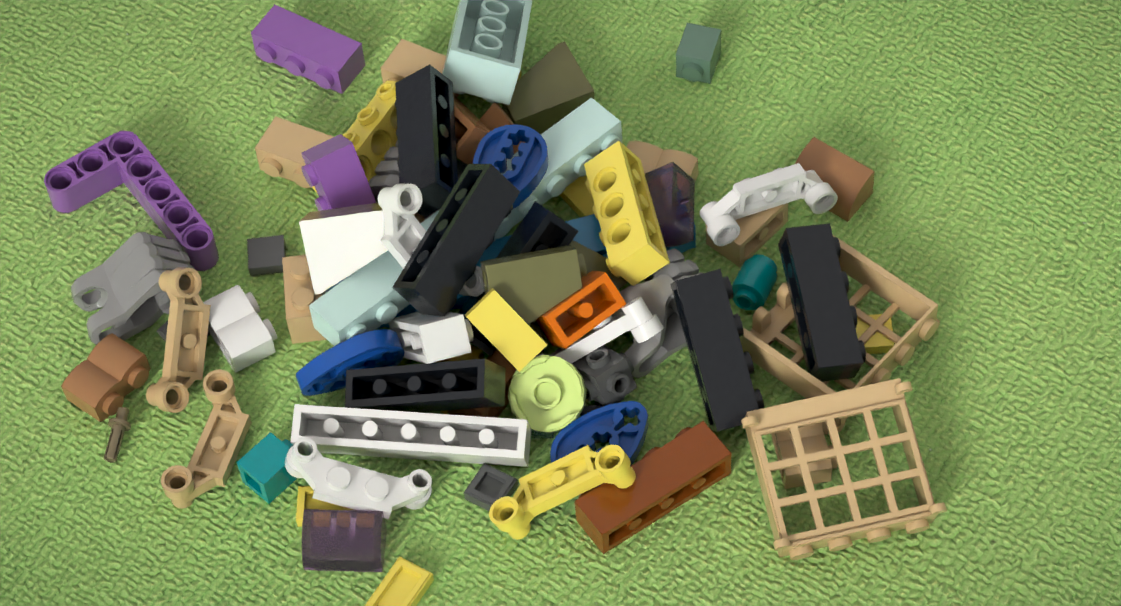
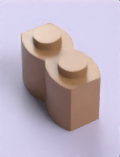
M111 333L94 347L86 360L70 372L61 387L69 402L99 422H102L109 416L117 413L118 407H122L127 394L144 385L151 368L144 353Z

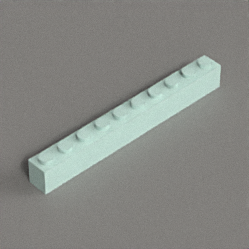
M590 98L542 133L541 136L547 145L548 169L531 195L514 208L502 221L494 235V241L497 238L504 237L513 226L523 220L535 201L543 205L552 197H557L569 184L580 176L586 175L584 167L586 162L617 141L622 143L621 121L593 98ZM516 152V153L513 155V157H514V156H518V157H519L518 152ZM513 157L511 159H507V170L501 174H505L508 170H512L511 161ZM439 210L420 223L426 231ZM389 250L349 275L309 305L314 328L333 346L359 334L376 330L381 325L391 322L397 313L410 304L392 288L403 268Z

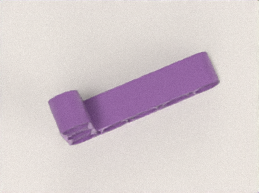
M119 131L53 167L44 177V183L52 206L55 210L62 213L75 211L124 183L165 237L180 243L182 251L189 256L190 265L196 271L209 270L219 260L215 238L209 225L133 132Z

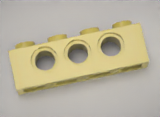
M386 81L380 85L373 99L358 113L355 122L343 134L345 138L353 143L368 183L376 175L375 169L381 161L385 160L384 156L389 148L396 147L395 144L398 138L396 135L395 83L398 81Z
M617 141L584 164L588 179L585 181V184L594 201L592 211L600 224L601 231L599 232V237L606 247L608 255L606 264L615 277L619 278L621 276L632 286H635L670 263L641 160L623 143Z

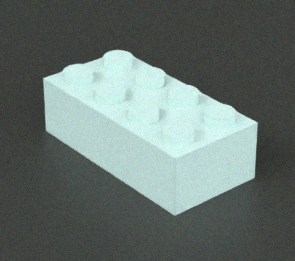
M459 0L442 72L445 77L453 82L454 93H467L481 97L490 103L510 105L521 70L532 0Z

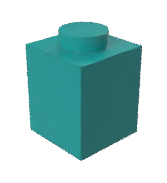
M271 432L237 461L242 482L268 504L297 479L290 475L285 468L287 452L293 445L287 439L281 441Z

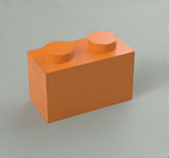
M589 272L581 278V289L536 319V322L552 346L569 347L627 304L606 272Z

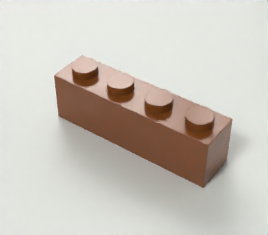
M704 421L694 427H686L672 441L662 447L650 449L640 461L631 466L636 473V479L631 486L622 489L618 488L615 484L603 483L582 493L575 501L576 521L600 551L605 554L731 474V452Z

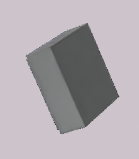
M284 235L247 239L248 270L250 276L283 273L282 257H286Z
M484 463L464 491V498L489 511L497 499L512 496L518 487V480Z

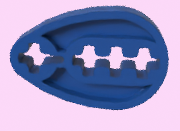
M516 124L501 126L487 133L481 139L473 159V164H492L500 173H504L507 170V159L513 157L511 161L512 170L502 174L520 191L513 203V209L531 195L548 169V151L544 138L536 130ZM518 144H519V146H518V155H519V157H518V156H514V157H513V155H514L513 145H518Z
M380 329L365 332L339 343L311 360L296 373V379L301 393L305 396L333 392L346 388V370L397 366L403 360L405 351L398 334L393 330Z
M626 401L603 406L577 418L555 437L550 451L551 463L587 445L595 452V441L599 440L604 443L609 440V445H618L630 458V466H632L644 444L649 425L646 408L639 402ZM627 415L629 418H634L637 415L638 424L634 426L632 423H628L624 426V416Z

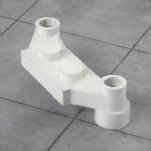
M797 163L785 168H777L760 176L746 178L733 184V189L720 201H713L704 205L700 210V216L707 225V233L715 245L725 246L733 242L740 233V227L735 221L737 219L801 198L805 200L813 213L822 214L836 204L838 196L828 183L823 182L814 170L805 171Z
M400 183L393 187L383 188L378 194V203L383 209L385 233L380 241L404 269L425 235L426 230L413 215L422 205L420 189L414 184ZM476 266L474 274L465 282L459 294L463 296H479L485 291L481 267Z
M640 296L621 308L623 312L613 317L612 315L569 347H560L549 356L561 357L573 363L629 330L637 343H641L664 329V326L657 314H651Z
M310 438L298 439L288 450L285 459L287 472L293 477L306 480L314 491L313 499L389 519L392 511L404 506L413 510L424 507L432 493V478L425 470L417 469L412 471L410 475L398 478L329 459L321 455L317 450L316 443Z

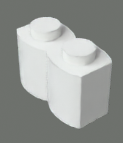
M236 285L203 302L205 305H211L208 331L219 345L235 373L276 352L273 340L277 339L275 329L268 319L262 321L257 314L260 312V308L251 292L245 294L241 287Z

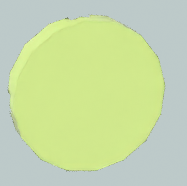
M541 355L534 357L520 372L516 369L509 386L508 399L511 410L517 419L528 420L531 429L534 431L551 433L564 429L579 417L585 406L586 388L582 375L573 364L561 357Z

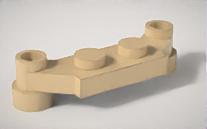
M187 267L166 270L159 277V286L162 291L167 293L170 299L163 371L159 381L150 385L146 392V399L150 405L158 406L162 411L178 413L185 409L189 401L188 388L195 380L203 379L211 305H205L198 294L202 286L200 274L195 269Z
M213 370L203 379L204 392L207 399L212 402L213 409L188 467L186 468L181 465L171 466L161 476L163 491L177 508L189 507L196 497L217 485L225 487L252 423L250 415L242 413L234 395L235 384L233 377L225 370Z

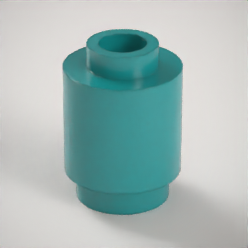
M756 254L743 263L732 284L733 301L739 308L757 310L760 306H764L778 277L776 273L777 265L772 259Z

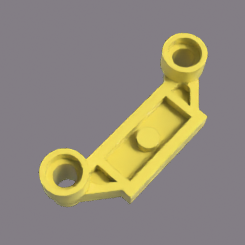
M587 445L519 478L520 486L513 497L505 496L497 499L489 510V517L499 530L507 532L513 539L519 540L528 535L531 529L530 522L535 516L603 483L615 484L618 488L622 489L627 488L634 483L636 473L630 466V458L620 446L608 445L599 452H594Z

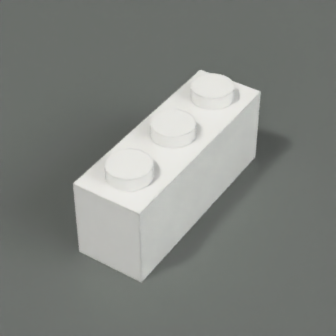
M418 311L395 317L389 322L390 330L398 334L405 351L403 358L430 364L472 352L470 342L473 341V331L468 319H464L463 314L447 312L445 316L422 315Z

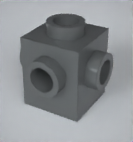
M605 345L571 363L583 377L586 399L589 401L594 400L603 406L616 402L619 403L627 394L637 388L632 375L634 367L630 359L624 353H617Z

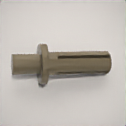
M118 407L116 418H111L108 422L112 429L104 460L110 463L117 461L124 432L129 431L131 428V424L127 421L129 409L126 407Z

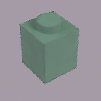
M691 23L686 24L676 53V77L692 82L698 81L711 84L721 54V29Z

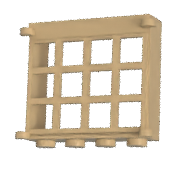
M838 238L841 250L839 258L841 271H845L847 275L863 285L849 299L850 306L853 305L856 309L857 318L870 326L858 338V341L862 340L865 345L876 332H879L895 344L880 361L866 352L865 363L872 367V369L857 385L849 379L834 380L845 389H852L888 381L891 377V372L898 365L904 366L911 359L915 347L922 340L928 341L934 335L940 325V320L937 319V303ZM784 282L777 291L776 305L770 311L760 306L753 314L752 329L748 331L743 328L744 336L739 337L743 352L748 351L754 363L806 399L834 393L836 391L827 386L830 381L821 382L798 366L802 360H805L802 347L782 334L795 320L788 286ZM870 291L891 303L877 320L856 307ZM898 310H901L917 321L903 337H900L884 326L887 320ZM776 340L795 353V355L789 360L770 345ZM848 417L835 419L838 433L843 429Z
M897 378L746 413L741 423L748 437L775 540L773 545L779 557L790 555L791 560H799L812 556L814 549L829 547V551H839L853 545L852 541L867 538L869 543L879 542L890 538L891 532L906 529L907 534L922 532L930 528L929 523H933L939 513L947 512L944 502L937 504L934 502L904 396L905 392L913 390L910 381L901 383V379ZM892 407L899 434L878 438L871 411ZM863 414L869 441L842 446L835 419ZM826 422L833 449L805 455L798 428ZM790 430L797 457L768 463L762 436ZM902 442L909 470L888 474L881 447ZM872 449L879 476L851 482L844 455ZM836 457L843 485L815 491L808 463ZM799 466L806 493L778 499L771 472ZM912 478L920 506L898 510L891 483ZM882 485L890 513L862 519L854 491ZM845 493L853 521L825 527L818 499ZM809 502L816 529L787 535L781 508Z

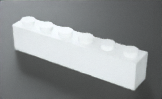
M295 404L290 443L294 445L300 438H310L316 443L317 450L320 453L528 467L532 429L528 420Z

